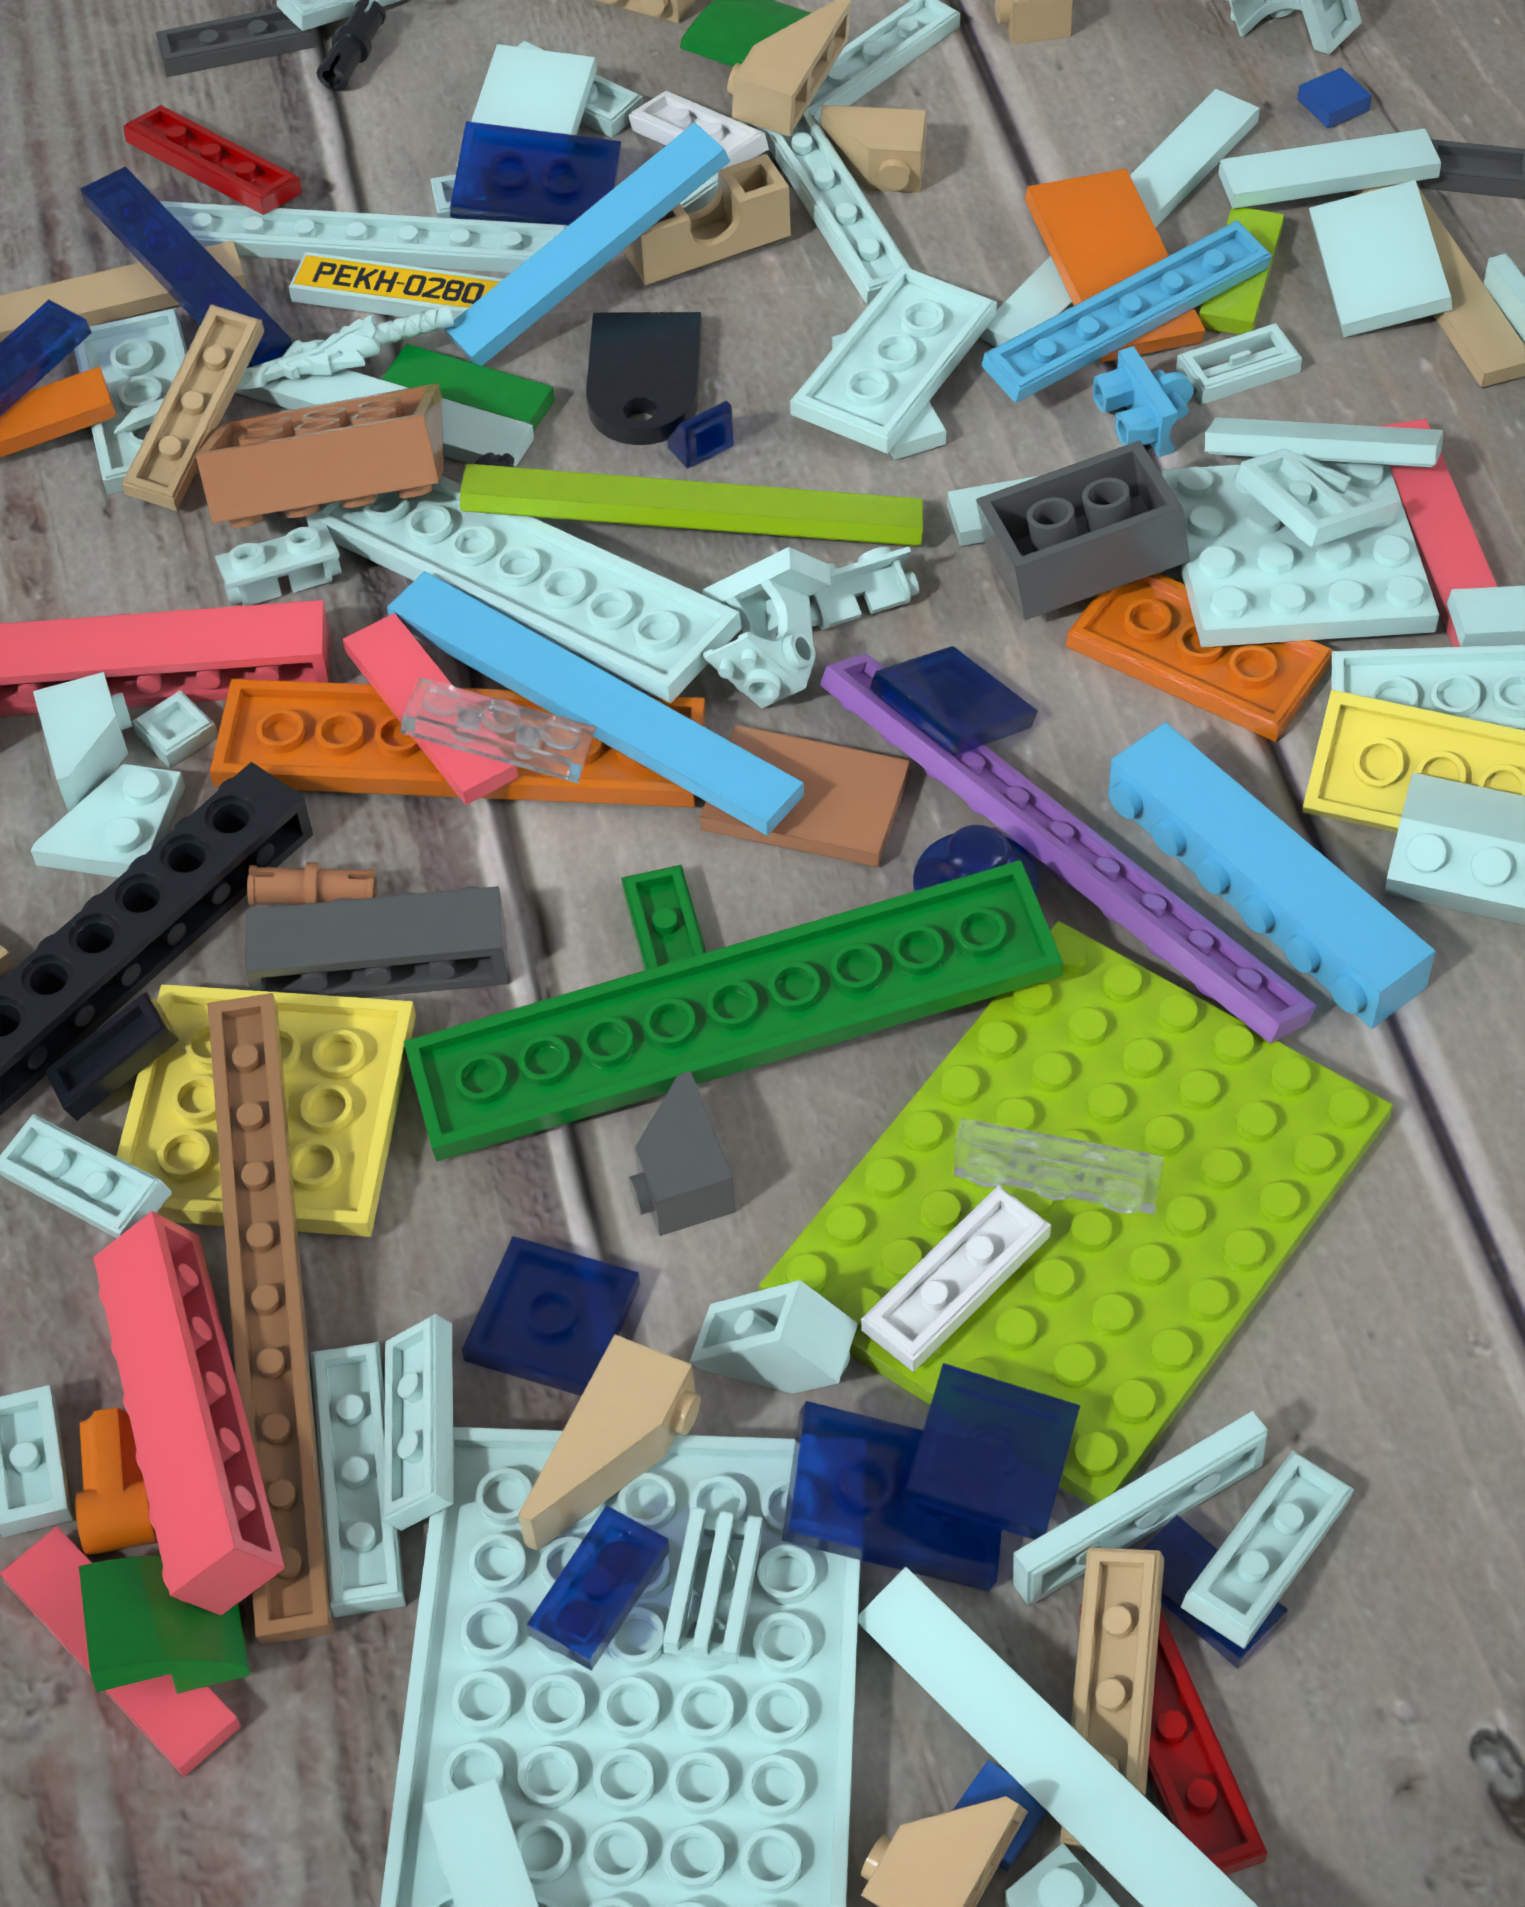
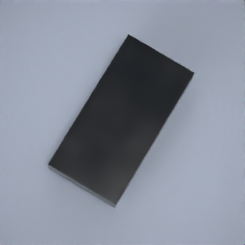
M146 991L46 1069L45 1073L63 1109L78 1121L176 1044L179 1038L160 1004Z

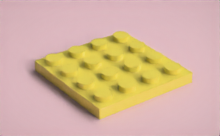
M161 984L157 1002L160 1004L179 1041L138 1073L116 1156L162 1180L172 1191V1194L157 1214L174 1223L224 1226L207 1003L273 993L278 1007L297 1232L371 1237L408 1058L403 1041L412 1038L416 1018L413 1001Z

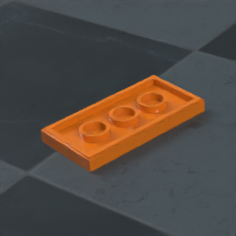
M1126 168L1027 187L1024 200L1074 306L1169 256ZM1195 308L1103 356L1099 360L1100 363L1118 359V351L1133 346L1141 355L1198 344L1202 342L1205 328Z
M1160 573L1096 595L1067 632L1066 647L1274 742L1278 741L1331 666L1332 651H1334L1312 640L1201 647L1185 584Z

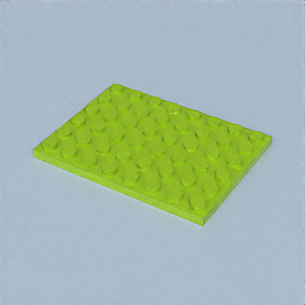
M1058 920L1050 932L1063 961V976L997 995L761 1281L759 1291L801 1280L858 1323L849 1350L852 1357L1089 1506H1093L1125 1487L1387 1124L1391 1117L1393 1104L1279 1041L1270 1044L1241 1020ZM1000 1185L1051 1224L1050 1237L934 1353L912 1372L861 1331V1319Z

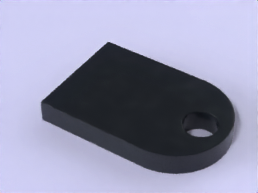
M701 312L593 313L586 397L590 420L600 433L624 444L650 445L669 440L680 434L690 425L698 407L702 341ZM640 413L653 416L645 421L629 419V417Z

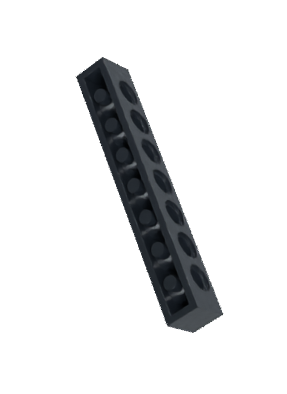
M250 762L236 776L224 781L218 787L216 793L190 816L179 820L172 831L145 855L137 857L129 865L127 871L102 893L91 897L84 904L81 911L55 934L44 938L38 944L35 951L8 975L0 977V1116L46 1076V1069L95 1032L247 895L250 865L277 868L313 836L303 796L253 762Z

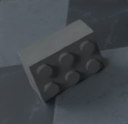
M1140 440L976 499L986 552L1024 620L1050 613L1061 607L1108 592L1114 588L1161 573L1190 561L1183 507Z

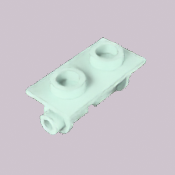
M326 524L314 528H296L286 536L259 544H241L228 553L215 556L225 582L224 587L230 605L242 603V606H248L282 596L277 579L282 576L288 575L290 586L294 593L321 584L333 582L332 576L342 573L338 560L340 555Z
M886 546L875 548L861 555L857 559V563L837 568L834 563H829L831 586L809 596L812 627L819 626L821 630H825L829 627L860 618L862 613L855 597L864 595L871 614L910 603L911 596L919 594V585L913 572L904 574L903 572L911 553L910 547L892 552L890 547Z

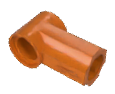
M118 1407L93 1411L90 1418L79 1423L84 1491L76 1493V1519L83 1551L86 1556L158 1543L155 1529L149 1519L150 1506L142 1471L136 1461L137 1448L129 1414Z

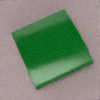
M714 0L698 15L681 38L680 49L734 67L736 63L742 64L755 44L808 16L811 12L775 0Z
M161 1555L119 1558L79 1566L89 1668L96 1693L169 1674L172 1676L177 1694L250 1676L239 1603L223 1615H218L170 1596L162 1576L163 1563Z

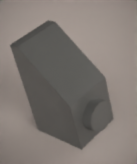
M688 1071L679 1074L635 1146L638 1174L628 1177L632 1196L639 1214L643 1215L651 1212L660 1236L736 1212L733 1176L692 1073Z

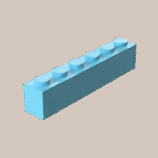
M1164 722L1111 759L1108 798L1115 810L1124 818L1133 819L1149 833L1163 853L1171 857L1175 856L1189 868L1209 893L1221 896L1237 910L1251 930L1258 934H1264L1285 952L1289 962L1298 971L1306 974L1309 973L1331 993L1337 1005L1345 1012L1357 1015L1373 1029L1427 988L1436 950L1167 722Z

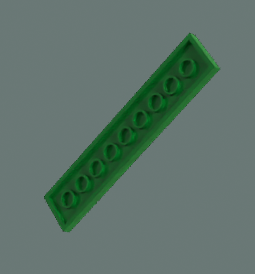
M1020 860L403 1042L429 1141L437 1162L667 1094L677 1075L691 1071L697 1085L1063 976V961Z

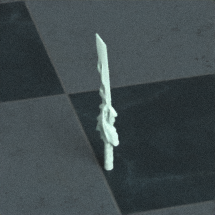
M449 305L398 318L394 321L380 323L379 325H376L375 316L371 314L364 320L357 319L349 326L342 327L339 333L332 334L326 341L301 342V340H297L288 348L283 357L246 368L235 392L264 388L268 381L283 376L295 380L300 378L299 375H332L333 372L345 368L365 366L364 358L378 355L383 345L454 326ZM164 398L132 409L115 429L114 434L139 429L151 424Z

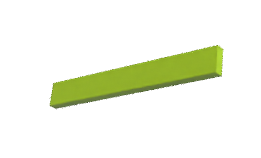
M466 464L460 490V510L463 512L910 546L921 545L923 533V498L479 464Z

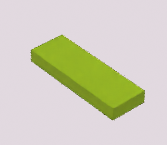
M1231 207L1226 226L1238 220L1272 257L1266 270L1202 303L1199 318L1205 329L1237 335L1254 330L1282 233L1285 214L1245 207L1232 209Z

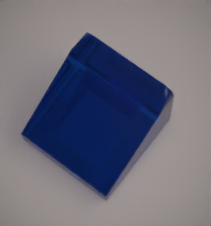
M726 400L680 423L667 440L668 449L687 469L734 445L731 404Z

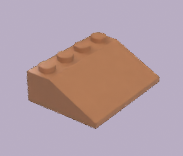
M440 384L424 385L222 422L196 455L212 523L229 520L231 528H241L258 524L264 521L263 514L285 511L287 518H298L319 512V504L341 501L343 508H354L375 502V494L397 491L400 498H410L431 492V484L439 483L444 472L442 394Z

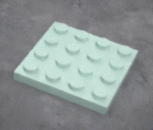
M1310 460L1317 466L1331 468L1351 477L1348 490L1373 501L1379 499L1386 492L1395 496L1400 501L1393 520L1312 548L1299 539L1290 528L1267 508L1260 505L1250 493L1235 481L1240 465L1161 469L1162 476L1183 507L1190 561L1181 564L1180 569L1201 647L1436 632L1439 612L1390 466L1387 464Z

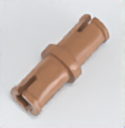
M306 862L305 868H276L250 865L247 881L248 904L250 906H256L257 904L300 905L332 902L340 898H376L377 872L373 868H369V870L321 869L319 862Z

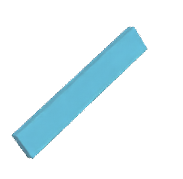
M694 122L454 319V326L445 328L451 340L473 363L483 366L731 162L725 149Z
M1236 220L984 353L981 366L1016 404L1266 270L1272 255Z

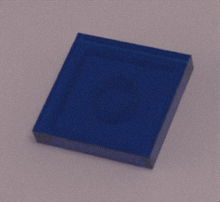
M954 646L876 670L869 687L872 692L952 755H958L1030 729L1038 713L1037 709Z
M512 1236L463 1345L462 1354L464 1361L582 1396L614 1335L619 1336L640 1286L639 1272Z
M943 1363L903 1499L1036 1540L1047 1532L1080 1405Z

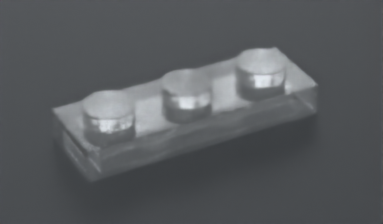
M419 677L403 714L400 733L579 783L592 746L596 727L573 721L567 717L556 716L513 704L507 700L496 699L460 689L447 683H439Z
M961 1118L955 1139L954 1176L967 1178L983 1187L1003 1185L1035 1191L1040 1196L1051 1200L1071 1198L1103 1204L1106 1208L1119 1213L1139 1211L1155 1214L1164 1156Z

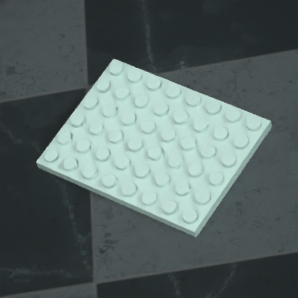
M453 1427L454 1504L431 1515L429 1519L380 1907H455L422 1804L495 1777L539 1907H847L865 1441L676 1435L667 1455L537 1551L525 1546L518 1514L563 1431ZM691 1507L706 1509V1515L719 1517V1512L722 1511L734 1513L735 1520L747 1521L748 1515L763 1518L764 1529L737 1664L664 1653L663 1639ZM704 1535L683 1635L686 1638L694 1639L715 1536ZM730 1540L710 1640L712 1642L723 1643L743 1540Z

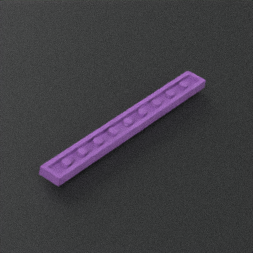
M864 653L826 665L820 686L837 698L846 710L857 714L881 733L887 743L898 747L920 764L930 777L941 781L965 800L970 809L989 819L1009 835L1015 845L1033 854L1053 870L1059 880L1077 889L1097 905L1108 919L1126 928L1146 944L1153 955L1166 960L1190 979L1201 993L1215 999L1270 1044L1308 1024L1317 1006L1315 1003L870 655Z

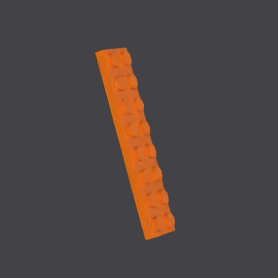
M231 679L210 767V775L214 787H219L224 781L233 778L250 762H253L293 790L459 797L371 684ZM455 688L517 765V779L481 798L695 808L696 795L514 691ZM650 696L703 727L705 726V698L676 697L670 704L656 696Z

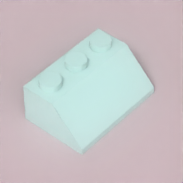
M1412 772L1384 894L1525 925V796Z

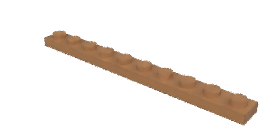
M273 993L207 1003L236 1380L285 1566L284 1570L252 1592L255 1635L261 1646L333 1634L278 1007Z

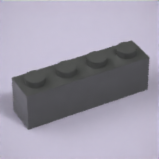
M468 886L451 891L419 894L403 892L395 896L365 899L340 898L332 902L300 905L276 904L268 908L247 909L245 973L250 990L368 998L509 984L506 923L499 886L483 888Z

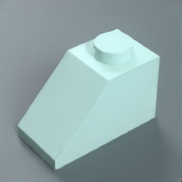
M104 672L33 691L56 780L68 813L113 774L128 754L122 734L123 729L133 727L123 692L111 695Z
M798 1280L710 1304L689 1363L703 1371L791 1394L838 1384L850 1360L849 1350L858 1323L804 1282Z

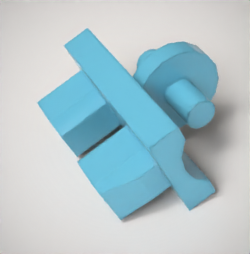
M1134 346L1118 351L1117 369L1094 377V402L1101 413L1122 407L1127 408L1125 411L1116 413L1115 420L1117 437L1123 446L1140 440L1142 445L1150 443L1158 457L1174 453L1175 445L1170 439L1169 434L1177 419L1184 418L1189 412L1187 404L1194 392L1193 384L1184 373L1172 372L1165 374L1163 370L1151 373Z

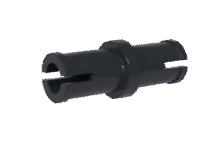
M369 0L357 1L354 11L346 24L336 29L331 39L332 48L316 72L317 78L325 87L330 88L336 75H338L339 78L334 85V91H342L348 85V81L358 63H363L367 60L372 50L371 41L386 19L385 10L378 2L373 1L367 14H365L364 11L369 4Z

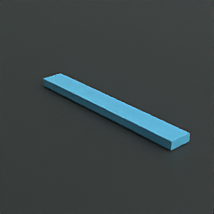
M426 571L387 606L388 616L395 613L410 633L766 836L772 832L804 797V782Z

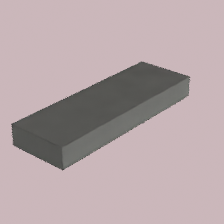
M278 7L156 32L167 77L314 48L310 29L302 31Z

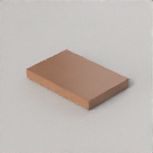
M740 725L734 726L729 741L804 782V797L768 836L707 801L700 815L701 830L879 868L910 776V760Z

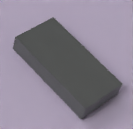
M1431 139L1441 161L1439 178L1422 180L1421 188L1525 199V149Z

